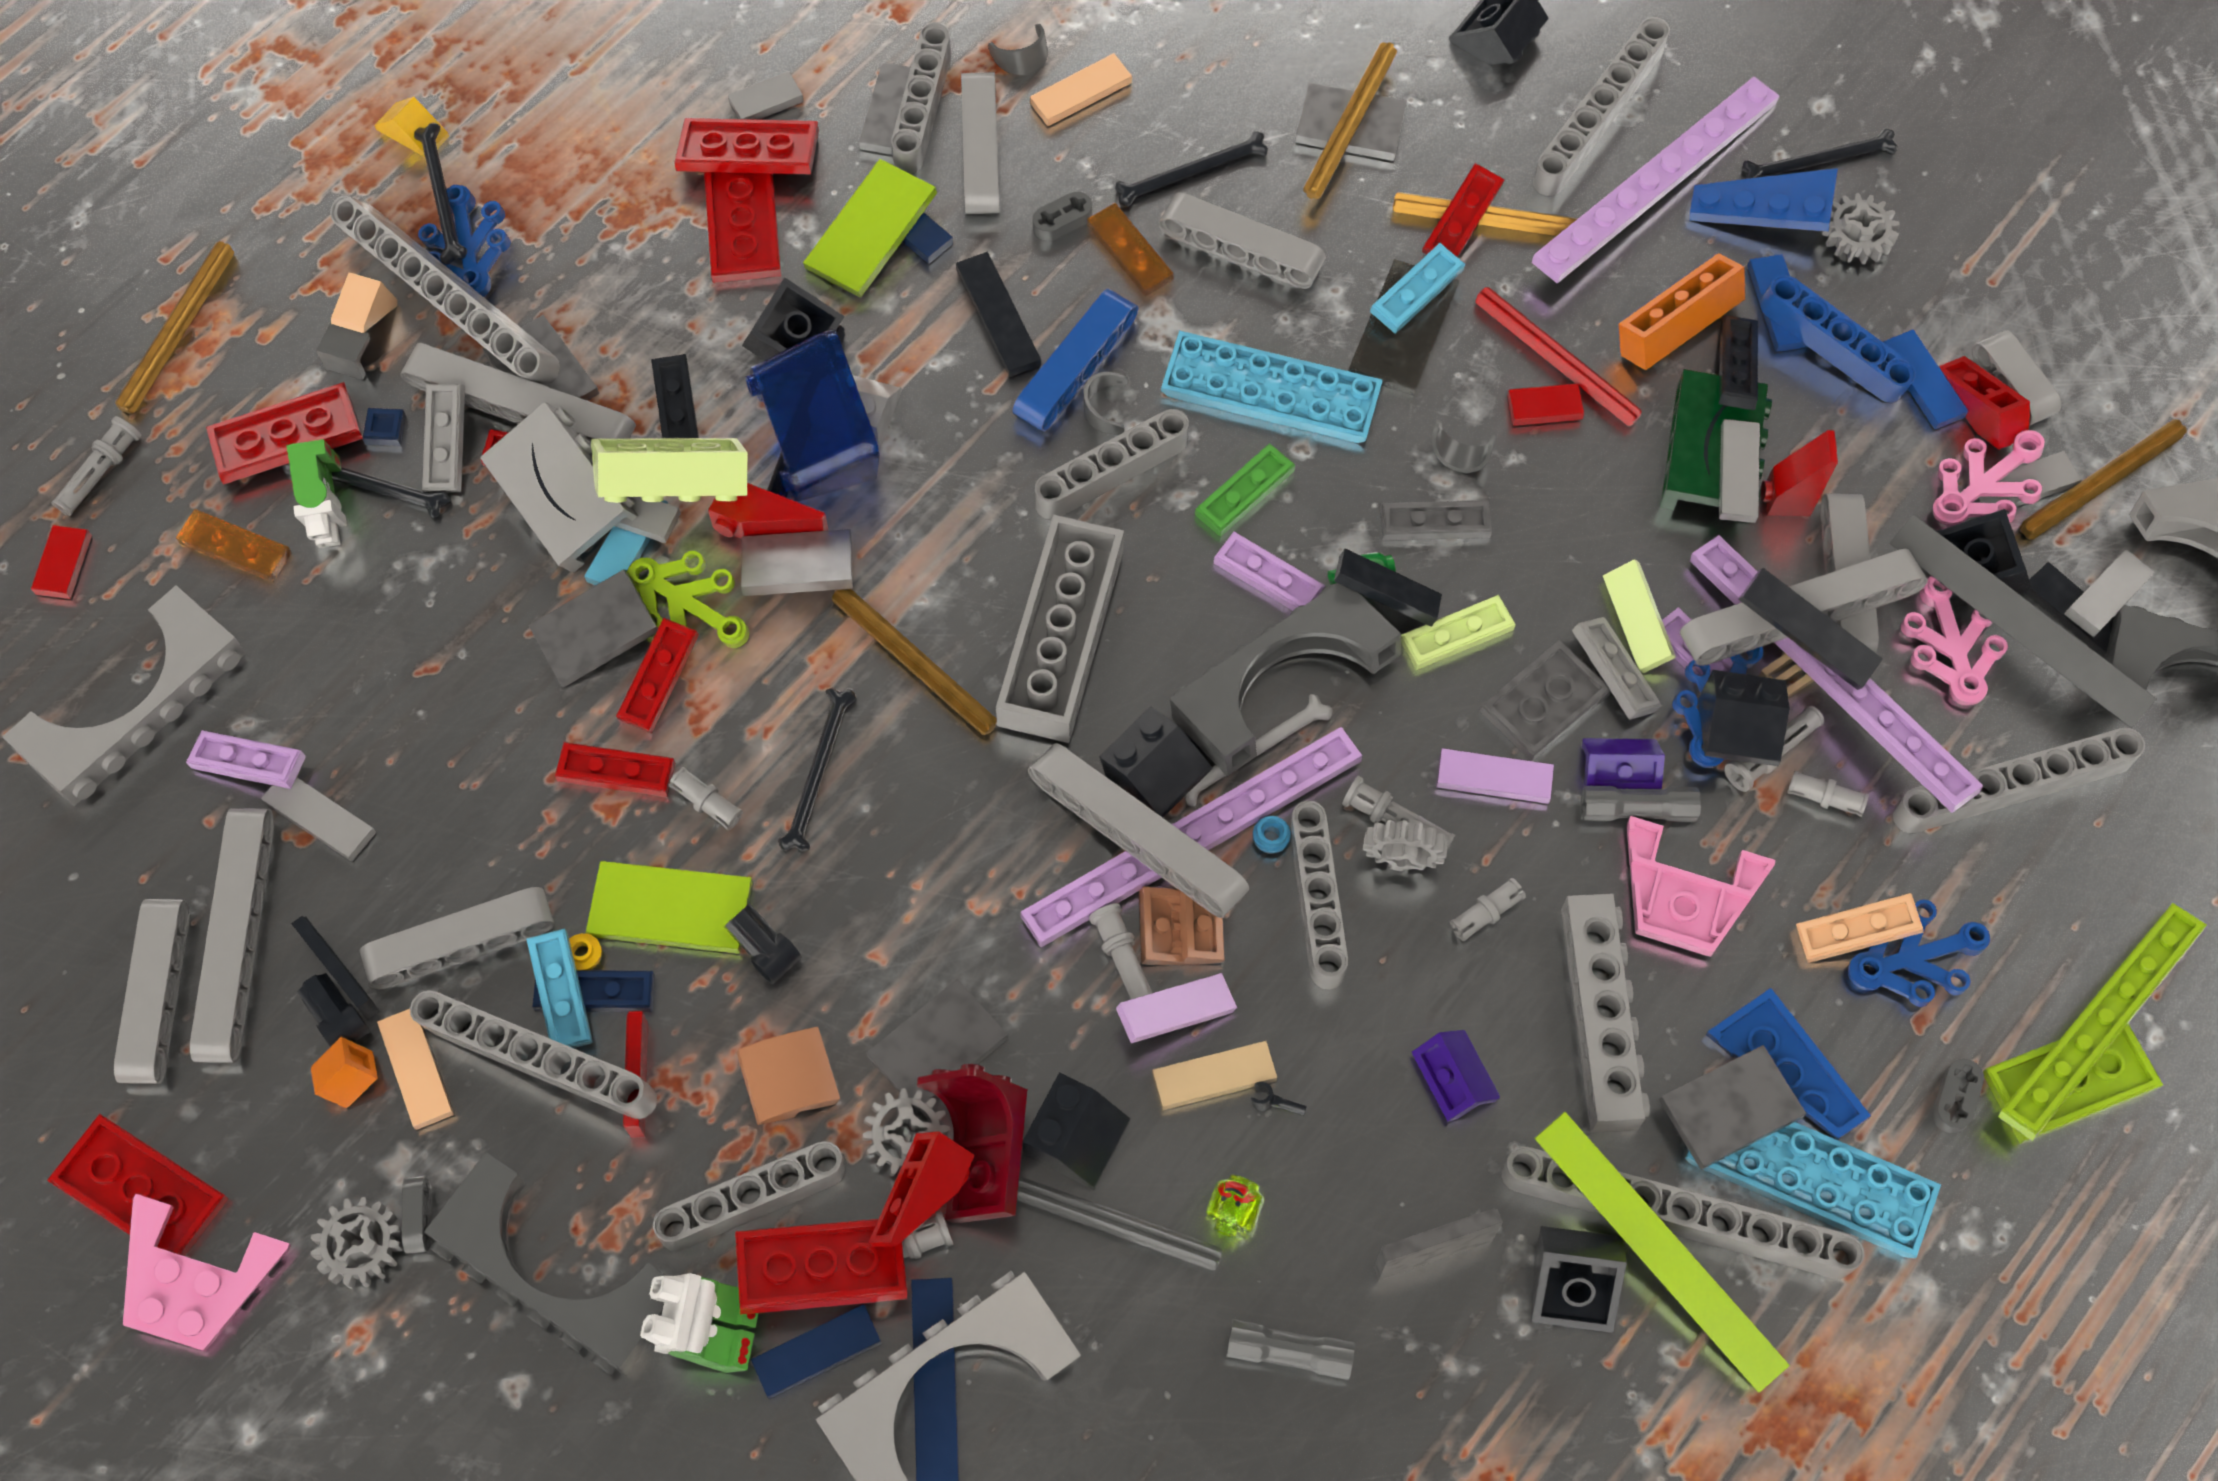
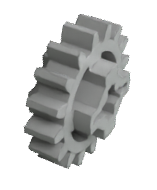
M1856 193L1853 200L1844 195L1840 203L1833 202L1829 232H1821L1823 236H1829L1826 246H1836V256L1842 253L1847 254V262H1851L1854 257H1859L1861 264H1865L1868 257L1877 262L1882 254L1888 255L1899 236V233L1896 231L1900 223L1892 220L1895 215L1894 210H1884L1885 201L1876 204L1873 203V195H1869L1867 200H1862L1861 195Z
M1412 819L1403 820L1402 822L1387 820L1385 825L1378 822L1374 823V827H1367L1363 844V851H1367V857H1376L1375 862L1377 863L1387 862L1390 869L1396 871H1403L1404 869L1424 870L1426 866L1436 868L1437 864H1444L1448 848V840H1445V834L1436 833V828L1434 827L1425 829L1422 822Z
M905 1088L900 1090L898 1099H894L889 1092L884 1095L885 1106L876 1102L871 1106L876 1117L866 1116L863 1123L872 1128L871 1131L862 1134V1140L872 1141L873 1144L866 1150L867 1156L878 1154L880 1158L875 1165L877 1168L882 1167L885 1163L891 1165V1176H894L898 1169L902 1167L916 1135L914 1134L909 1143L904 1142L903 1136L896 1135V1133L893 1134L900 1130L903 1123L907 1124L909 1130H915V1132L919 1133L939 1131L942 1134H946L950 1131V1126L940 1125L939 1123L946 1115L945 1111L934 1112L932 1108L936 1099L931 1098L924 1103L921 1101L922 1091L920 1090L915 1093L913 1098H908ZM913 1108L922 1112L929 1122L919 1120L913 1114ZM896 1109V1120L891 1125L880 1127L883 1117L891 1110ZM882 1144L893 1146L899 1152V1158L888 1153Z
M361 1197L358 1206H355L347 1198L344 1199L343 1210L338 1211L333 1206L329 1208L332 1216L329 1221L318 1219L317 1223L323 1228L322 1233L312 1234L311 1239L316 1244H319L320 1247L312 1250L311 1256L316 1260H322L317 1265V1269L322 1274L329 1273L328 1279L337 1285L343 1279L344 1285L349 1289H353L357 1279H359L365 1287H369L371 1285L370 1276L376 1274L383 1280L386 1278V1275L382 1268L386 1264L394 1267L398 1264L391 1255L393 1252L403 1251V1246L394 1239L402 1235V1229L398 1225H393L398 1218L392 1211L385 1213L386 1207L381 1202L377 1201L371 1207L370 1201L366 1197ZM379 1227H381L383 1233L382 1246L379 1245L377 1238L381 1232ZM333 1239L336 1241L337 1246L334 1254H332ZM354 1239L364 1240L360 1246H351ZM369 1262L364 1266L358 1267L360 1264Z

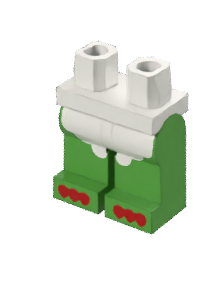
M324 439L287 445L293 492L296 501L300 504L293 506L295 517L306 527L307 537L310 540H315L318 548L340 545L338 527L347 526L346 516L341 512V502L335 496L332 472L342 471L340 457Z
M692 1273L677 1276H658L652 1279L649 1294L651 1299L664 1302L662 1316L656 1314L647 1315L643 1321L640 1336L655 1344L654 1351L670 1354L674 1357L724 1373L747 1371L755 1333L745 1331V1329L756 1328L759 1313L740 1315L739 1287L719 1283L716 1280Z

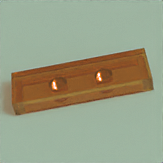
M1116 203L1087 218V226L1145 296L1174 280V273Z
M197 509L193 510L176 536L179 544L272 582L275 581L292 554L288 546Z

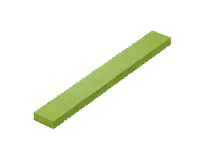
M2172 903L2004 1106L1998 1117L2033 1141L2198 939L2207 924Z
M1566 1112L1559 1115L1534 1137L1536 1142L1758 1393L1790 1366Z

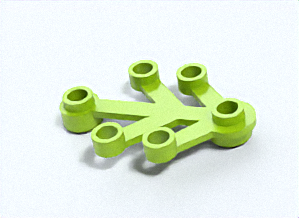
M688 551L683 555L682 559L658 564L654 559L645 557L635 560L629 566L627 573L638 593H640L652 618H657L656 625L658 628L663 618L658 614L656 592L667 598L671 621L687 627L686 610L716 629L719 639L726 646L738 648L747 642L750 632L748 626L741 618L737 616L724 617L694 598L714 592L725 594L732 591L735 586V579L728 570L718 569L710 578L675 586L665 579L684 573L699 575L705 570L706 561L699 552ZM698 558L699 564L694 568H689L690 560ZM643 570H649L648 577L640 580L639 574ZM723 576H727V584L718 586V580ZM729 625H737V630L734 634H726V629Z

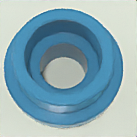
M1264 817L1254 826L1253 841L1260 850L1266 853H1278L1284 850L1290 842V827L1279 817ZM1267 832H1275L1278 838L1271 841L1265 837V834Z

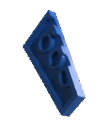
M1838 168L1694 185L1690 221L1829 232Z

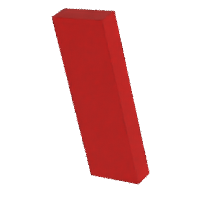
M1475 163L1422 248V252L1427 255L1441 243L1458 258L1504 184L1505 179Z
M663 618L616 715L618 720L653 733L699 636L696 630Z
M563 742L555 778L558 782L668 797L669 783H671L670 780L676 763L674 758Z
M628 1011L626 1019L625 1070L636 1074L647 1083L648 1021L643 1011ZM636 1089L633 1092H631V1094L628 1097L627 1103H630L637 1098L639 1094V1089ZM623 1114V1126L631 1138L645 1137L646 1117L635 1119Z

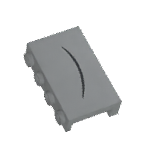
M544 402L485 452L480 459L558 566L574 573L585 564L580 558L583 552L622 519L628 518L634 521L638 515L631 507L635 504L632 497H627V501L618 503L606 502L604 497H598L594 485L591 442L582 433L577 434L572 427L575 424L574 419L563 407L560 406L557 409Z

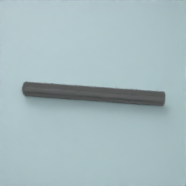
M1019 1176L1017 1200L1210 1270H1216L1222 1256V1249L1220 1247Z

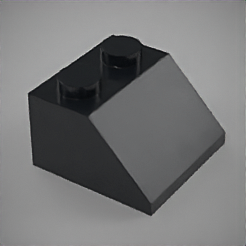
M1480 0L1450 35L1449 40L1452 44L1490 65L1512 64L1522 57L1523 50L1529 42L1539 36L1541 33L1540 29L1549 17L1538 0Z
M784 278L742 346L771 365L809 374L844 316L787 278Z
M2005 509L1936 531L2018 594L2032 590L2027 570ZM1952 592L1953 597L1960 598Z
M1712 670L1698 698L1705 756L1779 766L1790 710L1786 680Z
M1151 706L1099 756L1105 777L1162 818L1212 770L1211 765L1181 728Z
M1059 1072L1023 1139V1155L1095 1190L1130 1122V1118L1095 1089Z
M1541 1226L1534 1261L1531 1322L1613 1333L1627 1265L1623 1239L1616 1235Z

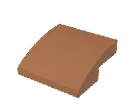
M1143 886L1139 891L1141 964L1201 965L1224 961L1223 918L1214 916L1179 889Z
M818 1027L772 1037L740 1048L736 1052L757 1125L795 1118L801 1111L836 1105L840 1100Z

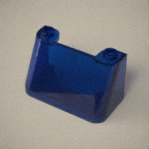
M834 329L818 333L750 367V375L745 376L746 384L751 397L757 396L760 402H764L784 458L785 470L779 472L782 486L785 492L791 491L794 501L800 502L877 479L880 459L878 444L841 342Z

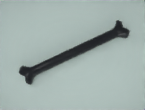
M430 123L425 128L419 127L416 129L414 138L421 142L445 242V249L440 256V261L449 265L455 259H464L467 255V248L460 245L436 146L440 125Z
M1885 128L1877 137L1762 165L1745 160L1742 169L1747 174L1745 179L1774 176L1877 150L1895 154L1898 146L1893 141L1894 131Z
M1254 131L1250 138L1242 143L1133 184L1117 181L1115 190L1120 194L1119 203L1129 207L1133 200L1140 195L1248 154L1267 156L1268 147L1263 143L1264 134Z
M289 463L282 465L286 474H290ZM342 467V471L332 472V478L335 481L424 506L428 509L433 519L440 516L441 507L450 502L449 494L446 491L427 493Z
M832 687L825 691L830 699L831 707L791 828L788 833L778 839L779 846L783 851L796 848L805 852L810 849V844L805 838L806 827L844 712L849 705L857 700L856 693L851 688L838 691Z

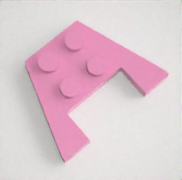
M1630 816L1626 828L1635 934L1711 957L1768 876L1776 860L1742 850L1738 856L1733 880L1730 885L1656 862L1655 857L1664 826Z
M135 1194L132 1206L123 1325L206 1352L241 1310L240 1307L254 1290L260 1287L269 1276V1272L289 1252L291 1245L287 1242L254 1232L236 1273L157 1248L174 1207Z

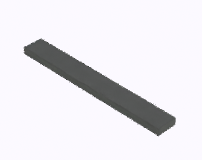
M1914 514L1890 541L1889 544L1897 550L1909 549L1920 568L2130 728L2139 721L2157 700L2148 691Z

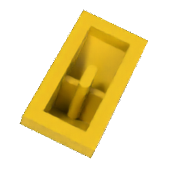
M414 96L396 102L374 125L377 131L423 157L425 155L422 143L414 138L416 129L419 127L425 128L430 123L439 124L440 132L436 138L437 150L449 138L448 132Z

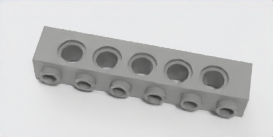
M1614 894L1567 896L1561 908L1590 1131L1638 1130L1645 1117L1649 1116L1650 1104L1647 1093H1642L1640 1079L1644 1077V1062L1642 1055H1636L1634 1041L1638 1040L1639 1027L1637 1018L1631 1017L1629 1003L1633 1002V986L1631 980H1626L1624 966L1628 964V950L1626 943H1620L1619 930L1623 926L1622 910L1620 906L1615 907ZM1596 932L1600 934L1604 939V943L1593 942L1589 939L1587 933ZM1592 969H1603L1608 973L1610 979H1598L1593 974ZM1605 1005L1610 1007L1615 1017H1604L1599 1013L1597 1006ZM1606 1042L1613 1043L1618 1047L1620 1055L1608 1054L1602 1044ZM1616 1080L1624 1086L1626 1093L1617 1094L1609 1088L1607 1081Z

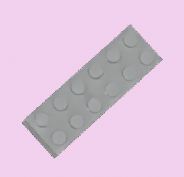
M1053 515L997 701L996 718L998 727L1067 743L1070 742L1123 556L1124 530Z

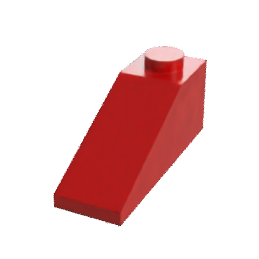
M1965 356L1939 366L1969 412L1965 417L1979 436L1997 449L2008 447L2014 443L2018 433L2029 430L2030 401Z
M1835 430L1825 431L1773 466L1767 480H1763L1761 484V501L1766 502L1767 516H1811L1838 464Z
M747 483V496H737L736 501H718L714 498L708 509L712 527L726 537L736 536L742 539V536L829 531L824 512Z
M939 1131L916 1133L868 1243L874 1247L897 1246L960 1191L969 1177V1168L975 1155Z

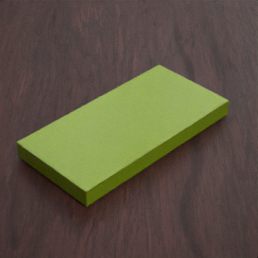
M879 159L804 260L803 265L805 269L861 298L936 196L935 186Z
M600 861L585 933L601 939L740 954V944L724 926L749 904L753 885L752 877Z
M2129 1023L2037 1137L2163 1086ZM2059 1040L1986 1068L1983 1071L1984 1078L2001 1110ZM2011 1126L2020 1144L2031 1140Z

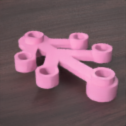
M2032 430L2018 433L2015 437L2013 451L1986 473H1984L1986 443L1977 438L1968 440L1964 446L1963 456L1968 461L1969 486L1961 493L1958 492L1957 480L1961 473L1959 461L1952 458L1941 461L1938 477L1943 481V494L1933 504L1935 519L1944 525L1954 526L1965 522L1968 517H1982L2005 509L2010 512L2007 514L2009 522H2013L2016 514V505L2012 501L2000 500L1996 503H1974V501L1979 497H2018L2020 501L2026 504L2038 502L2042 492V486L2038 481L2033 479H2027L2023 482L1999 481L2020 464L2032 463L2041 457L2045 443L2043 436ZM1970 449H1978L1980 452L1975 453L1970 451ZM1945 469H1952L1955 472L1948 473ZM2025 490H2033L2035 493L2030 494L2025 492Z
M1931 576L1928 578L1926 586L1920 590V598L1924 604L1935 608L1943 636L1927 627L1926 620L1921 614L1916 612L1907 614L1900 626L1902 633L1927 644L1920 645L1914 650L1910 658L1911 664L1916 669L1926 670L1949 684L1950 695L1958 704L1964 706L1978 704L1984 699L1988 691L1984 677L1993 663L2001 659L2007 651V642L1998 635L1988 637L1982 645V656L1971 669L1967 654L1984 628L1991 626L1992 622L1989 619L1982 618L1979 612L1974 609L1971 614L1972 621L1961 636L1949 601L1952 591ZM1934 586L1940 587L1943 591H1937ZM1908 622H1915L1919 628L1910 627ZM1989 645H1996L2000 651H1993ZM1935 650L1950 658L1954 669L1936 660ZM1918 654L1926 655L1929 661H1922ZM1964 682L1972 685L1974 689H1968Z

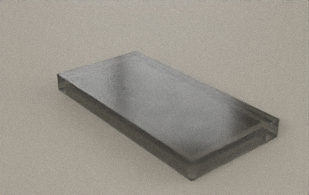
M1394 259L1378 299L1415 265ZM1454 279L1396 334L1371 314L1348 371L1382 379L1381 386L1414 396L1460 280Z

